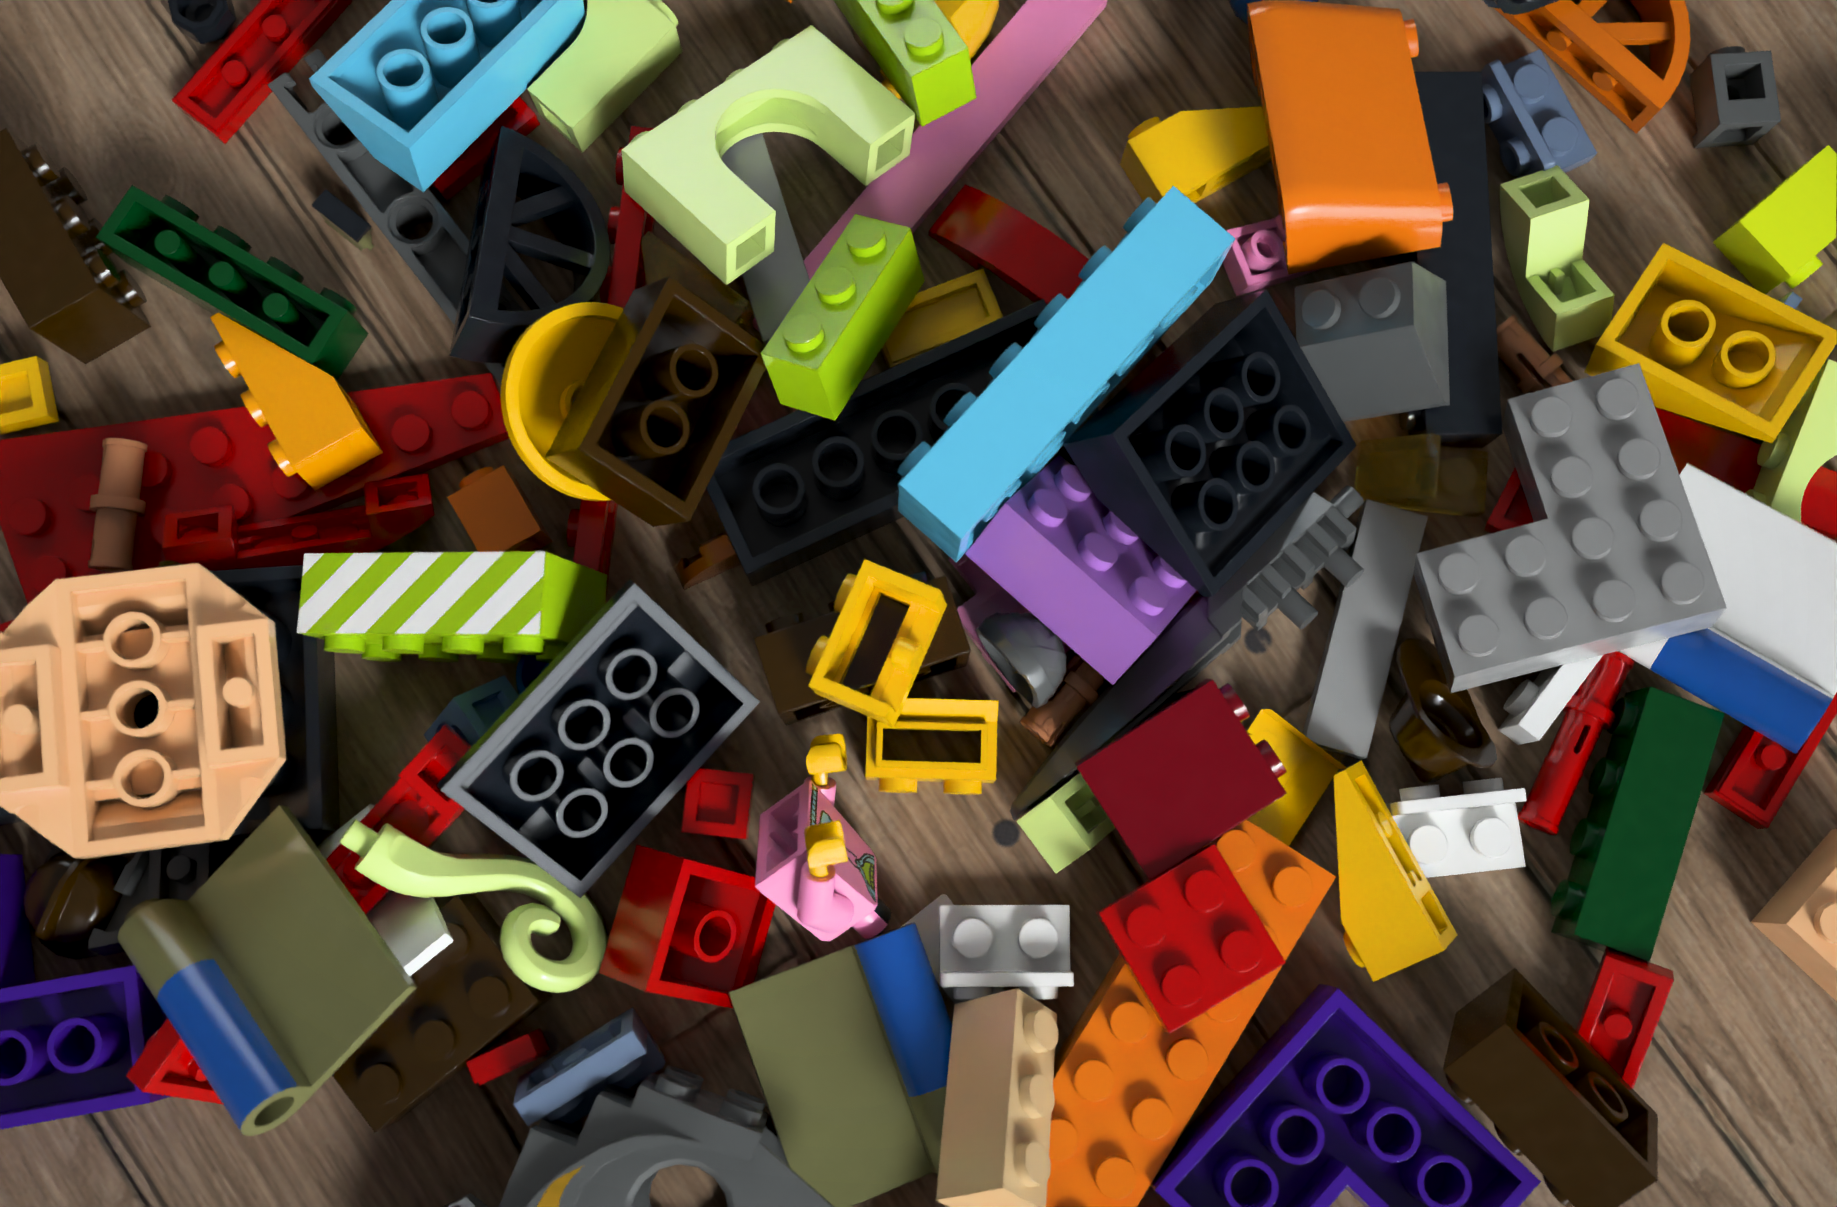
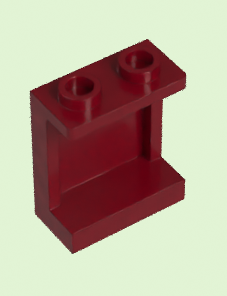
M1205 679L1196 685L1197 688L1100 750H1093L1075 762L1077 769L1150 881L1287 794L1277 779L1287 773L1285 767L1265 739L1257 744L1253 742L1241 723L1250 717L1249 712L1229 683L1218 688L1213 679Z

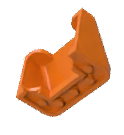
M1262 0L1248 3L1247 21L1250 62L1254 85L1257 86L1258 96L1261 98L1277 188V205L1279 216L1281 215L1283 230H1285L1283 249L1288 274L1440 247L1442 222L1453 220V204L1449 184L1447 182L1437 184L1411 59L1418 57L1419 54L1418 36L1414 19L1403 20L1400 9L1299 0Z

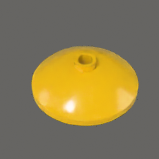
M583 302L563 306L537 319L523 332L513 346L507 358L501 382V408L508 436L522 461L539 479L555 490L574 498L589 501H610L611 499L554 464L545 456L572 407L573 399L578 396L624 309L600 302Z

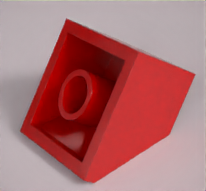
M636 845L599 973L645 992L733 1008L728 992L754 983L776 904L755 887V876Z

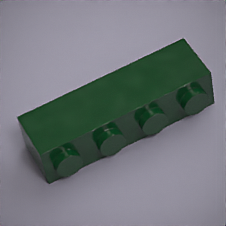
M1653 687L1625 693V696L1618 699L1611 710L1616 715L1612 727L1607 729L1608 733L1612 734L1606 757L1601 758L1596 763L1590 776L1588 789L1589 793L1593 794V799L1587 818L1579 821L1571 837L1570 853L1575 856L1568 879L1562 880L1556 888L1551 902V915L1556 917L1551 933L1603 952L1605 948H1609L1647 962L1651 960L1725 715L1723 712Z

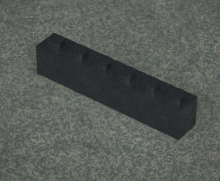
M1482 71L1414 72L1437 184L1445 182L1449 184L1453 204V220L1442 222L1440 247L1399 254L1400 264L1413 261L1446 281L1450 405L1399 413V423L1402 430H1408L1409 449L1484 448L1503 434Z

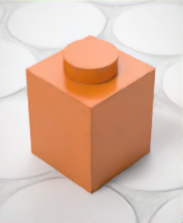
M504 465L495 470L493 467H484L472 472L459 483L460 490L447 497L478 552L537 551L553 542L519 482Z

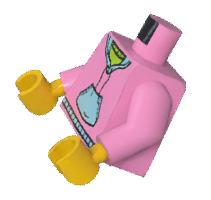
M840 733L819 735L812 739L806 756V766L811 776L807 777L801 786L760 814L755 887L821 941H832L851 927L863 938L870 939L877 936L888 925L892 912L877 897V867L873 851L834 807L836 781L828 777V773L842 772L847 769V751L844 736Z

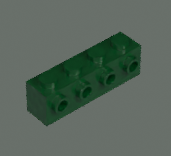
M131 185L97 234L96 238L130 266L214 315L218 312L328 373L338 381L369 334L353 317L357 308L351 302L326 287L319 294L301 284L304 277L275 257L271 256L267 263L253 256L249 253L252 247L226 228L218 225L214 232L198 224L199 216L176 199L165 195L159 201Z

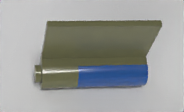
M279 805L189 900L159 898L145 900L127 913L124 924L119 929L117 936L124 951L240 1132L245 1136H254L267 1132L292 1116L417 988L289 807Z
M915 922L728 992L787 1165L834 1207H851L930 1173L938 1174L952 1023Z

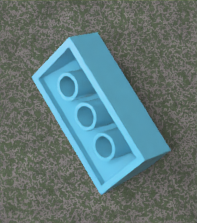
M391 0L317 70L309 80L314 90L376 160L424 192L576 40L586 20L583 0Z

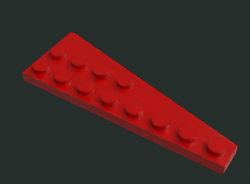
M492 373L346 392L357 405L383 453L316 491L298 473L290 477L286 476L267 446L269 442L276 439L269 424L260 427L246 406L0 440V526L27 604L33 601L54 580L115 573L88 568L96 512L89 510L91 495L98 494L104 449L102 443L106 438L130 439L148 445L144 457L140 500L146 502V509L143 517H137L132 560L134 565L133 571L177 566L183 564L165 559L162 549L166 514L232 504L239 526L320 513L364 496V483L417 475L509 439L502 414L501 390L498 382Z

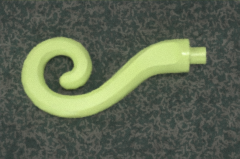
M356 819L341 837L339 843L361 856L354 867L355 870L377 884L404 895L433 898L486 891H510L528 895L546 904L547 906L536 903L518 906L508 913L500 932V946L503 959L513 973L530 986L553 993L570 992L591 982L599 973L608 943V936L604 919L597 906L587 893L579 898L530 859L503 854L441 853L427 848L388 823L376 833ZM560 917L568 926L573 942L572 952L561 961L542 956L536 951L531 942L532 933L539 936H549L555 933L561 924Z

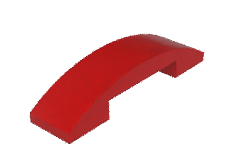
M966 184L933 224L928 233L929 236L976 270L983 265L1034 303L1044 299L1048 305L1060 293L1066 299H1069L1083 281L1079 277V273L1089 261L1086 256L1030 217L997 198Z
M428 473L364 483L366 505L246 525L238 526L232 504L166 514L162 544L164 556L167 560L183 565L199 563L208 570L216 571L303 565L304 553H371L401 539L435 515Z
M444 725L398 775L400 779L360 822L376 833L388 823L420 844L431 848L465 810L442 792L436 784L472 746L450 726ZM340 843L326 860L365 915L368 916L391 890L377 884L355 870L354 867L361 856Z

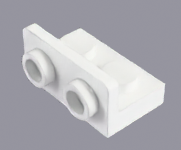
M1502 778L1462 782L1464 795L1440 797L1439 785L1399 789L1401 802L1386 804L1426 878L1526 867L1516 802L1527 801L1525 788L1504 790Z
M939 905L940 986L953 987V999L973 1000L992 995L993 987H1019V990L1033 999H1058V987L1074 986V973L1070 971L1069 905Z

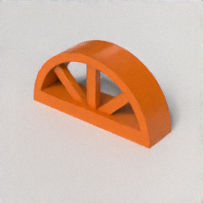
M1559 0L1533 11L1517 15L1504 13L1501 9L1494 8L1636 134L1671 98L1685 71L1690 48V22L1685 0H1629L1642 22L1597 23L1592 17L1608 0H1582L1578 5L1572 0ZM1623 45H1649L1650 69Z

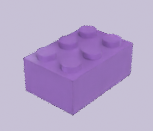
M1060 455L1005 502L965 553L1112 685L1160 635L1196 591L1193 586L1099 501L1077 466L1069 464Z

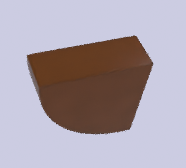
M721 533L700 544V554L688 559L681 558L675 566V572L683 590L741 565L727 533Z

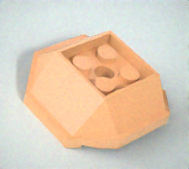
M199 563L54 580L22 610L3 633L0 632V806L8 812L16 814L33 829L74 858L86 859L228 840L286 761L275 622ZM154 694L159 703L157 717L150 725L139 729L134 720L135 707L142 698Z

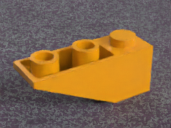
M219 312L210 317L222 338L221 342L214 345L215 351L234 378L242 375L249 389L241 393L240 396L260 427L269 424L276 439L269 442L267 446L286 476L290 477L298 473L316 491L383 453L357 405L333 376Z

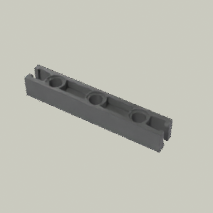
M319 49L304 58L314 73L328 61ZM283 73L270 82L268 86L455 325L470 242L428 188L422 192L383 165L370 154L356 137L345 145H337L339 138L350 130L326 102L321 104L315 112L308 113L305 111L307 107L292 89L297 83L289 73ZM421 222H433L430 232L425 237L417 240H410L408 238L410 231L415 225ZM502 283L498 310L524 311ZM484 363L501 384L505 363Z

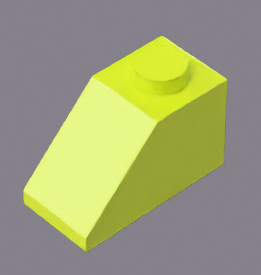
M1827 145L1713 241V244L1758 291L1766 294L1783 282L1793 289L1823 265L1816 255L1836 238L1837 153Z

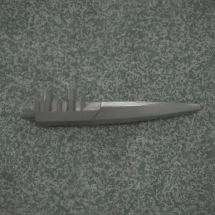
M1349 485L1345 486L1330 501L1314 492L1311 493L1214 596L1203 597L1199 593L1188 603L1113 685L1110 683L1103 690L1094 703L1088 707L1053 749L1012 803L1010 813L1013 820L1027 813L1080 772L1075 765L1076 761L1095 749L1100 750L1144 722L1220 654L1223 655L1241 638L1242 618L1259 631L1267 624V618L1278 608L1301 630L1312 622L1317 616L1318 611L1297 590L1299 588L1306 589L1313 582V576L1324 567L1346 588L1354 584L1363 574L1364 569L1345 552L1354 544L1357 529L1347 518L1364 504L1361 495Z

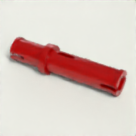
M1618 651L1604 654L1562 709L1566 714L1542 762L1527 801H1525L1521 812H1518V820L1523 824L1548 835H1557L1559 824L1583 776L1584 769L1602 730L1610 729L1616 718L1615 713L1611 710L1629 671L1632 670L1635 664L1628 656Z

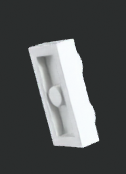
M1603 655L1545 669L1540 672L1534 682L1529 679L1523 681L1504 704L1503 709L1510 714L1498 730L1517 745L1539 741Z

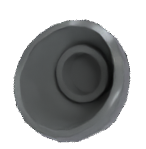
M997 612L986 618L976 628V633L998 669L1012 687L1033 707L1037 709L1047 704L1048 699L1054 695L1066 672V654L1062 640L1031 612Z

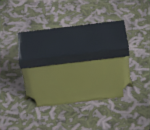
M325 189L311 206L324 218L325 223L360 251L366 248L371 251L374 247L371 236L372 226Z

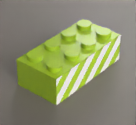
M546 551L304 553L297 633L324 639L323 650L362 654V659L372 661L400 662L402 654H419L418 659L458 662L459 654L477 655L476 659L479 661L517 662V654L536 655L537 661L551 663L605 605L607 574Z

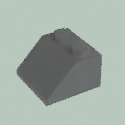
M1411 261L1295 287L1296 341L1343 422L1450 405L1446 281Z

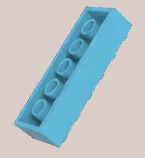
M1173 186L1158 203L1148 197L1136 208L1124 224L1123 229L1127 233L1114 251L1104 245L1090 258L1079 273V277L1083 281L1073 295L1066 299L1061 293L1058 294L1044 308L1034 322L1038 330L1029 343L1022 348L1015 342L997 359L989 371L993 379L978 398L972 392L965 394L945 417L943 423L948 428L937 443L931 447L923 441L899 467L897 472L902 478L897 485L899 487L898 511L955 562L972 546L1005 502L1037 475L1063 444L1078 430L1213 281L1235 238L1176 187Z

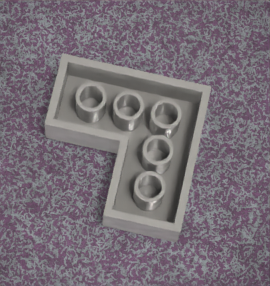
M1639 363L1508 399L1502 428L1534 522L1416 553L1414 577L1450 693L1710 628L1727 608Z

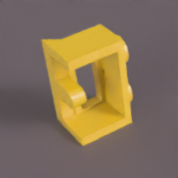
M864 559L858 575L849 573L838 591L834 611L840 613L830 638L822 635L813 647L806 667V673L812 675L808 686L819 696L894 728L947 607L941 590ZM883 595L909 606V609L870 696H867L842 685L879 599Z
M907 698L894 728L867 716L866 780H879V792L917 793V781L943 782L944 794H982V783H994L996 781L999 701ZM883 729L981 731L980 763L882 760Z

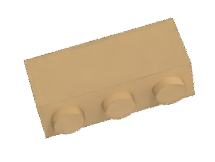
M1018 988L954 1004L936 1201L948 1207H1046L1047 1181L1051 1171L1049 1158L1051 1113L1055 1103L1053 1079L1055 1047L1058 1043L1057 1013Z

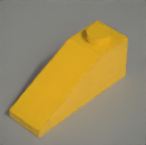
M1262 106L1180 111L1164 121H1161L1159 117L1150 118L1134 128L1128 135V141L1120 165L1142 201L1150 197L1158 203L1174 186L1195 204L1271 161Z
M1361 760L1333 776L1341 923L1346 930L1343 934V939L1350 957L1359 967H1366L1371 979L1375 982L1444 951L1457 937V933Z

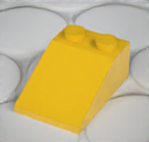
M1663 243L1598 340L1585 373L1594 376L1639 363L1655 407L1773 443L1837 344V330Z

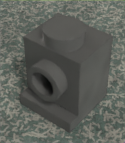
M1741 46L1721 48L1708 54L1706 59L1690 74L1697 133L1692 137L1694 148L1753 145L1781 121L1771 51L1745 52V48Z

